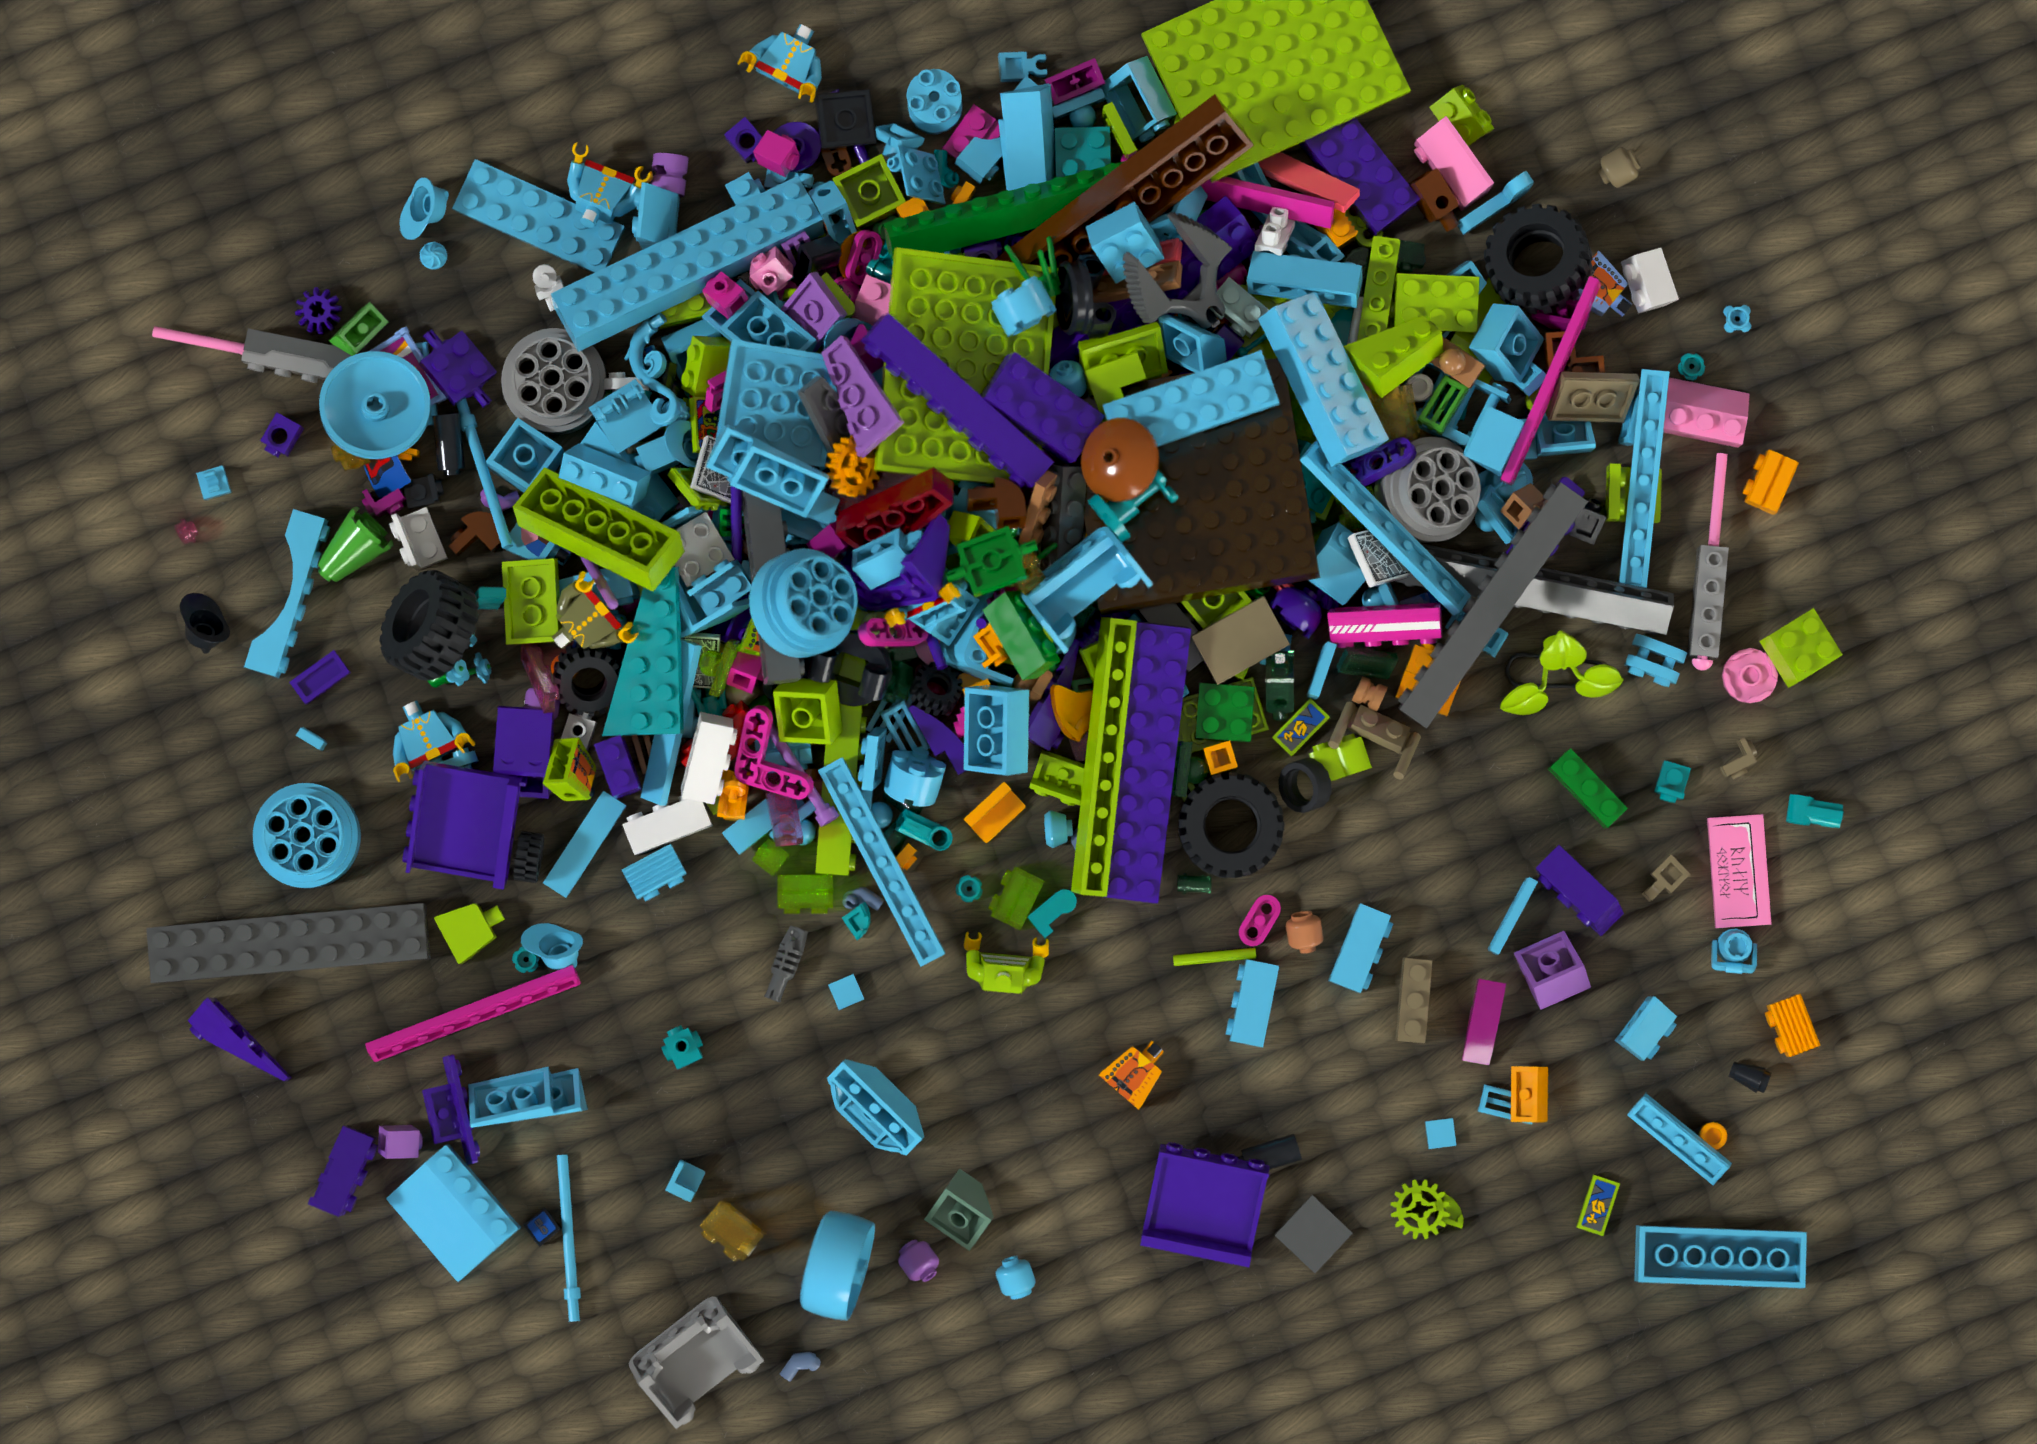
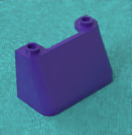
M941 514L924 526L925 532L912 554L905 555L901 562L904 567L899 573L900 576L872 590L852 569V557L855 548L852 547L847 551L840 565L851 576L857 591V603L861 607L870 611L932 602L938 598L939 591L943 587L950 536V526Z

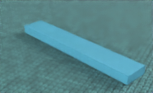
M681 638L683 716L685 725L702 646ZM682 734L654 735L640 798L660 806L667 805Z

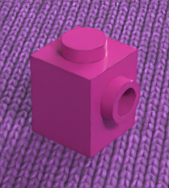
M769 130L766 131L753 151L759 165L785 178L790 170L796 168L799 162L800 154L796 147V142L787 135L779 136Z
M722 271L715 278H711L702 290L708 304L727 319L749 300L745 290Z
M738 652L730 668L726 684L752 694L758 680L763 682L761 657Z

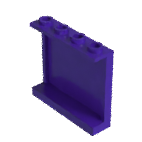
M424 761L420 769H415L413 785L417 786L416 795H412L409 811L414 812L413 821H408L406 837H410L409 846H405L402 862L407 863L406 873H410L412 868L425 869L493 881V888L504 890L509 875L522 778Z
M1168 1142L1167 1145L1160 1144L1140 1246L1249 1267L1267 1178H1269L1270 1165H1265V1162L1258 1159L1240 1160L1237 1156L1223 1153L1221 1156L1210 1154V1151L1204 1148L1185 1149L1181 1144Z

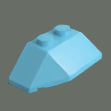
M845 1059L827 1077L836 1110L875 1148L907 1155L924 1138L916 1106L876 1067Z

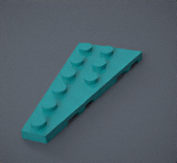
M672 567L654 592L643 587L630 633L639 634L632 643L627 644L602 736L684 734L679 567Z

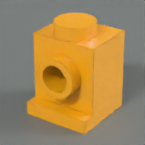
M1230 741L1203 748L1205 761L1211 775L1220 774L1238 767Z

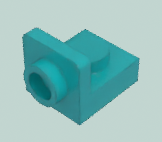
M1664 760L1654 790L1655 793L1660 794L1659 799L1670 803H1675L1676 799L1683 800L1691 768Z

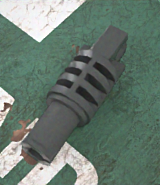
M796 926L789 927L780 943L771 967L773 976L764 997L781 1003L788 980H792L804 952L808 931Z

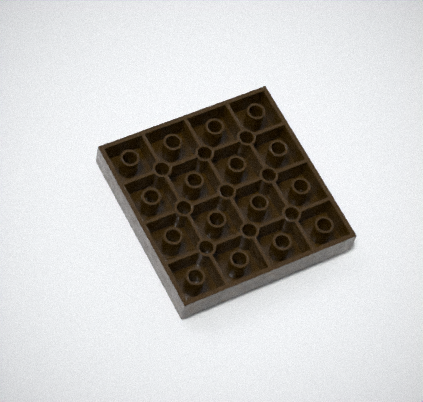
M1277 358L1267 359L1265 363L1279 401L1278 406L1158 446V470L1167 481L1164 487L1166 488L1169 485L1179 499L1174 503H1170L1160 490H1157L1137 506L1139 513L1123 525L1131 537L1121 543L1153 585L1148 588L1141 578L1135 586L1130 588H1120L1115 584L1097 598L1101 615L1320 578L1288 379ZM1194 372L1135 382L1120 388L1123 396L1127 397L1194 374ZM1086 391L1080 398L1098 410L1094 395L1089 396ZM1082 451L1075 461L1076 464L1081 465ZM1113 453L1109 455V462L1114 458ZM1086 483L1084 520L1088 537L1095 530L1108 526L1098 517L1088 503V500L1095 493Z

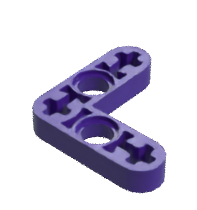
M1400 437L1363 456L1341 464L1351 474L1352 472L1348 467H1352L1357 472L1355 478L1365 487L1410 464L1416 457V448L1408 439ZM1402 447H1405V449H1404V455L1400 456V455H1399V454L1401 453V450H1400V449H1401ZM1377 458H1384L1383 466L1380 469L1373 470V462Z

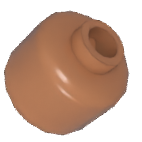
M1312 911L1293 913L1291 919L1286 922L1288 944L1294 949H1299L1300 953L1316 951V946L1323 942L1324 935L1321 919L1317 915H1313Z

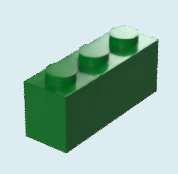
M1021 591L1004 592L982 611L1022 680L1039 678L1061 661L1056 653V647L1048 639L1043 631V626L1021 598Z
M1571 748L1548 768L1604 829L1608 828L1628 809Z

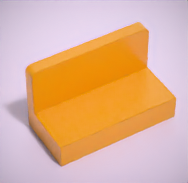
M1003 782L968 814L964 821L985 843H988L1025 809V804Z
M1511 1066V1122H1547L1548 1067Z

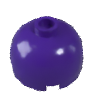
M1285 587L1279 590L1268 602L1270 608H1273L1272 611L1282 622L1294 631L1297 628L1302 630V636L1307 639L1315 632L1321 621V608L1315 601L1318 596L1307 587H1304L1303 590L1296 587Z

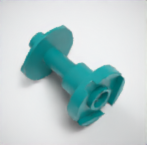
M1157 469L1155 478L1146 491L1132 500L1124 502L1108 501L1105 503L1098 494H1094L1088 500V503L1116 538L1123 543L1131 537L1123 525L1139 513L1137 506L1157 490H1160L1170 503H1174L1179 498L1169 485L1166 488L1164 487L1167 481Z

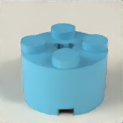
M1036 276L1021 283L1022 286L1017 288L1015 292L1013 288H1010L999 294L998 298L991 302L992 309L1008 337L1012 334L1017 335L1040 323L1041 316L1046 315L1048 318L1057 311L1042 282L1038 281Z
M914 747L912 751L895 750L892 753L886 774L884 791L891 798L904 803L905 799L914 801L913 806L925 807L933 805L939 794L946 764L929 756V752L924 748Z

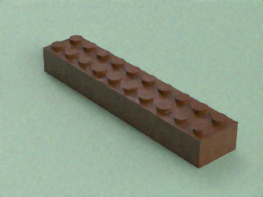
M1214 94L1010 248L1021 263L1041 266L1037 251L1042 250L1047 266L1050 267L1046 240L1050 236L1053 242L1057 268L1065 260L1068 262L1077 260L1079 255H1096L1091 247L1086 226L1133 202L1137 204L1150 224L1254 145L1244 127ZM1006 251L994 259L1013 262Z

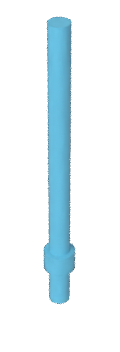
M466 398L456 404L461 417V430L466 433L502 548L509 549L513 546L476 431L478 425L475 416L470 413Z
M567 1154L557 1155L566 1276L564 1300H567L569 1322L580 1321L578 1299L581 1298L580 1287H577Z

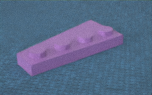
M841 335L821 354L832 384L836 386L840 407L846 414L850 435H853L857 445L855 447L859 457L864 458L898 429L904 421L848 338Z

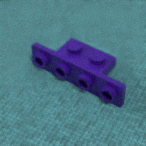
M454 1054L443 1057L448 1084L424 1089L422 1093L434 1144L460 1138L466 1164L470 1165L478 1163L477 1157L480 1156V1149L477 1141H473L471 1130L474 1127L471 1128L470 1114H467L465 1103L468 1102V1096L465 1087H461L459 1076L462 1074L460 1062L458 1059L455 1060Z

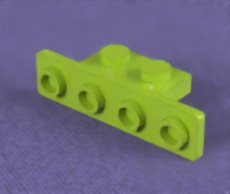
M1381 236L1373 237L1357 341L1387 330V327L1390 325V319H1394L1395 302H1393L1400 249L1399 239Z

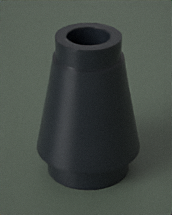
M1734 1061L1729 1077L1755 1093L1758 1091L1765 1093L1772 1073L1766 1071V1067Z

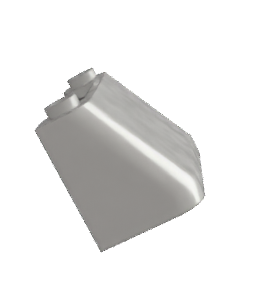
M709 1297L635 1353L629 1361V1367L639 1386L677 1429L679 1426L687 1424L692 1420L695 1412L694 1402L736 1369L741 1374L756 1371L764 1359L722 1303L716 1297Z

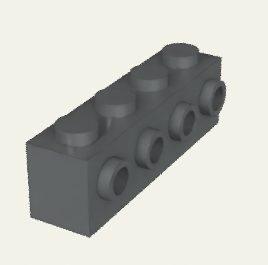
M1053 462L1048 468V471L1057 475L1054 485L1057 487V491L1052 501L1049 502L1048 508L1051 509V512L1042 527L1044 535L1041 552L1055 542L1058 546L1041 560L1040 572H1043L1083 540L1086 481L1080 464Z

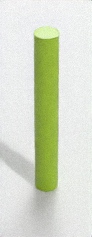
M1256 948L1173 955L1174 966L1256 959Z

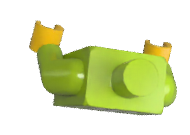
M966 932L963 946L967 950V974L971 979L979 982L982 990L1020 994L1027 987L1035 985L1040 981L1045 962L1044 958L1049 955L1048 939H1046L1044 945L1039 946L1037 945V937L1034 938L1032 941L1034 956L1028 957L979 952L982 938L981 933L978 932L977 939L974 940L969 938V932Z

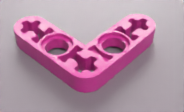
M885 618L869 619L858 628L859 638L867 646H915L928 638V632L909 619L903 625H894L893 628L897 632V638L891 635L890 626ZM879 631V634L876 636L874 633H871Z
M763 705L755 706L745 717L735 764L736 778L750 786L793 799H804L814 788L813 779L805 772L765 761L773 715L768 707ZM760 713L761 719L765 721L759 725L758 731H753L757 727L758 722L754 716ZM748 738H755L759 741V751L750 750L747 745ZM750 758H755L750 764V770L754 772L748 776L746 775L747 770L743 768L749 763ZM770 771H775L780 775V784L774 785L768 780V773ZM799 780L802 781V786L806 787L801 792L798 791V786L795 785Z

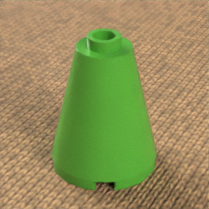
M353 507L349 511L318 561L320 567L318 572L329 582L331 580L338 582L393 547L392 539L387 542L384 538L388 534L386 530L367 512H364L362 515L357 512L359 507Z

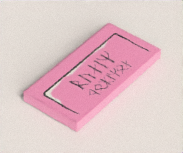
M1763 814L1707 818L1715 928L1771 925Z

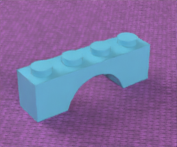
M1025 76L1014 90L1038 85ZM974 137L957 157L955 164L979 184L985 178L990 181L999 170V167L996 165L1003 158L1000 137L988 140Z

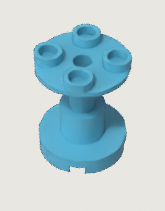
M926 69L922 70L912 79L908 86L906 97L909 116L914 125L922 132L932 135L941 134L955 127L962 114V94L960 85L955 78L944 70Z

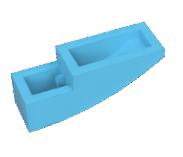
M772 793L746 813L745 820L739 819L722 834L737 853L741 855L805 803L802 799L798 800Z

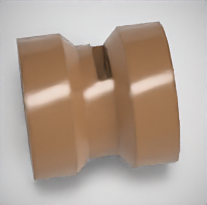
M1362 676L1351 701L1358 704L1368 703L1369 709L1377 712L1388 687L1382 684L1374 686L1370 679Z

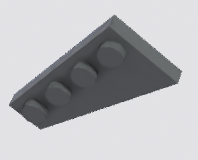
M816 376L797 391L827 452L834 453V443L841 444L842 437L849 438L853 436L850 435L847 426L846 414L840 407L839 395L821 376Z

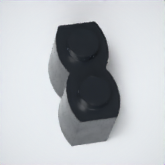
M828 235L799 246L797 252L798 263L795 265L793 273L795 276L794 283L797 287L800 286L809 273L817 272L820 277L827 272L833 280L836 279L838 275L837 265L842 255L838 242Z

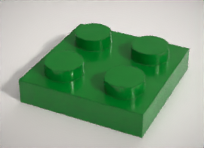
M1199 683L1195 739L1251 742L1255 687Z

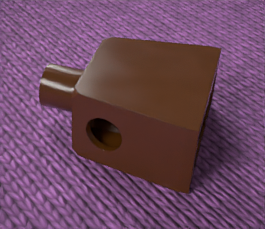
M1437 168L1426 171L1409 183L1410 187L1420 198L1417 203L1418 208L1429 222L1439 220L1446 232L1460 224L1452 211L1459 206V203ZM1436 200L1439 201L1440 208L1436 206Z

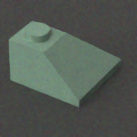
M959 1168L924 1220L970 1251L994 1216L983 1185Z

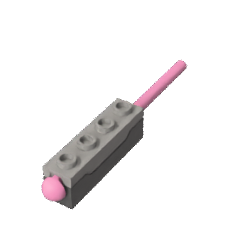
M154 326L152 337L238 353L242 355L241 361L248 364L247 369L264 372V368L275 370V375L288 378L293 373L302 375L301 380L317 383L318 379L325 380L335 366L346 358L351 357V355L333 345L249 328L245 344Z
M1717 453L1708 545H1700L1697 548L1687 657L1697 658L1692 659V664L1701 671L1707 670L1712 666L1713 661L1708 659H1716L1719 656L1729 550L1728 547H1719L1728 454Z

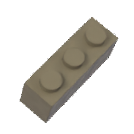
M1402 958L1395 1041L1425 1043L1432 960Z

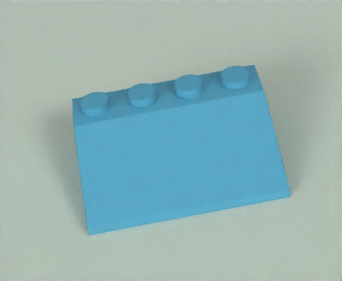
M450 1144L442 1147L386 1198L457 1282L462 1280L521 1228Z

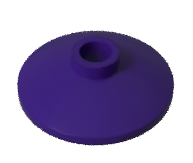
M790 122L780 126L773 132L779 136L784 134L791 137L796 142L797 149H800L798 165L794 170H790V172L805 170L818 159L821 152L820 137L818 132L809 124Z

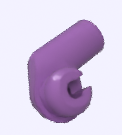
M483 489L480 493L481 502L485 507L489 508ZM517 491L505 496L497 494L502 512L512 508L520 498Z

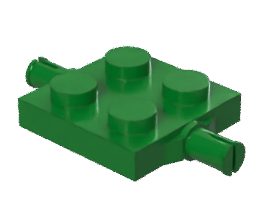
M1006 526L957 544L961 567L947 571L945 574L949 583L965 577L976 598L1028 579L1023 566V555L1038 551L1035 539L1019 545L1013 538L1010 527Z

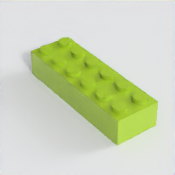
M544 467L513 506L518 526L654 592L685 552L680 532L601 494L558 478V473Z

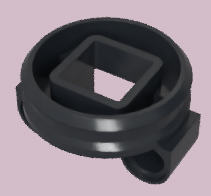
M1079 255L1077 260L1073 262L1065 260L1058 266L1061 293L1056 295L1055 298L1056 316L1060 328L1067 335L1078 333L1079 335L1088 334V339L1103 338L1109 334L1115 321L1116 310L1112 305L1105 302L1093 303L1092 290L1098 287L1105 271V267L1097 255Z
M850 630L845 639L836 647L811 656L806 676L820 683H829L831 680H837L839 703L847 706H862L885 697L891 679L892 664L884 646H867L860 640L858 630ZM844 653L869 661L864 667L861 682L839 675Z

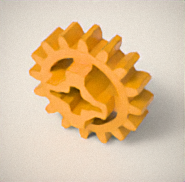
M853 436L849 438L842 437L841 444H833L835 452L827 454L831 458V463H826L825 467L830 468L831 472L827 475H829V479H833L831 483L832 488H837L839 494L857 497V495H866V489H873L872 480H879L880 477L874 470L875 454L873 452L876 447L864 458L859 457L855 449L857 445Z

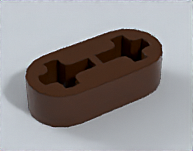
M837 148L833 151L830 149L821 150L825 165L831 176L836 177L852 168L846 148ZM838 154L841 162L846 161L847 164L843 166L844 171L839 172L838 169L831 168L835 165L834 155Z

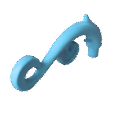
M659 313L652 319H646L638 326L632 336L630 347L624 360L627 361L629 359L632 371L643 385L669 398L670 407L667 412L662 413L661 411L662 404L664 403V400L661 398H657L653 402L650 411L651 420L663 427L672 424L677 419L681 405L677 396L669 388L656 380L666 369V357L659 351H651L644 359L645 364L651 365L650 368L646 370L643 364L645 345L649 343L650 337L658 331V327L667 322L666 317Z

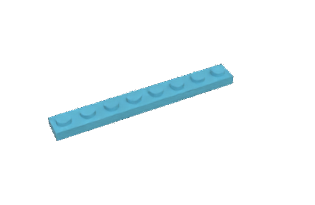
M1641 369L1619 583L1647 588L1669 382V371Z
M1318 440L1312 443L1300 461L1453 616L1459 613L1471 597L1468 591L1342 464L1330 467Z
M844 757L819 769L820 776L920 967L946 954Z

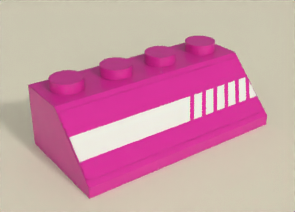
M1441 603L1330 608L1328 611L1331 643H1337L1338 648L1354 647V642H1365V646H1381V641H1392L1393 645H1407L1409 640L1420 639V644L1437 643V638H1442Z

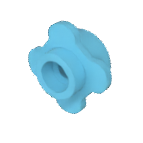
M1747 305L1734 308L1727 306L1724 308L1723 314L1726 316L1724 329L1726 332L1732 333L1734 330L1748 332L1751 329V323L1749 322L1751 310ZM1736 316L1740 318L1739 321H1735Z

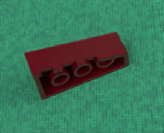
M932 467L837 512L835 534L856 549L897 528H900L905 535L920 530L953 504L954 482Z

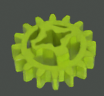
M1415 1179L1412 1181L1413 1187L1410 1188L1407 1184H1403L1404 1192L1396 1191L1394 1193L1399 1200L1390 1204L1397 1208V1211L1391 1213V1217H1398L1399 1221L1395 1226L1403 1225L1405 1227L1403 1230L1404 1235L1412 1231L1413 1239H1417L1419 1233H1422L1423 1237L1428 1239L1429 1231L1437 1235L1439 1234L1437 1226L1445 1227L1447 1225L1442 1219L1443 1217H1450L1451 1213L1445 1211L1444 1208L1449 1206L1450 1202H1443L1442 1198L1446 1195V1192L1438 1193L1436 1191L1438 1188L1437 1183L1432 1187H1428L1427 1179H1424L1422 1185H1419ZM1422 1191L1429 1192L1437 1201L1430 1202L1424 1198ZM1412 1193V1202L1408 1207L1402 1208L1405 1198ZM1418 1201H1421L1422 1206H1433V1208L1424 1212V1217H1420L1419 1213H1409L1408 1210L1415 1208ZM1439 1211L1436 1221L1429 1226L1428 1218L1432 1212ZM1405 1217L1415 1219L1419 1228L1410 1225L1405 1220Z

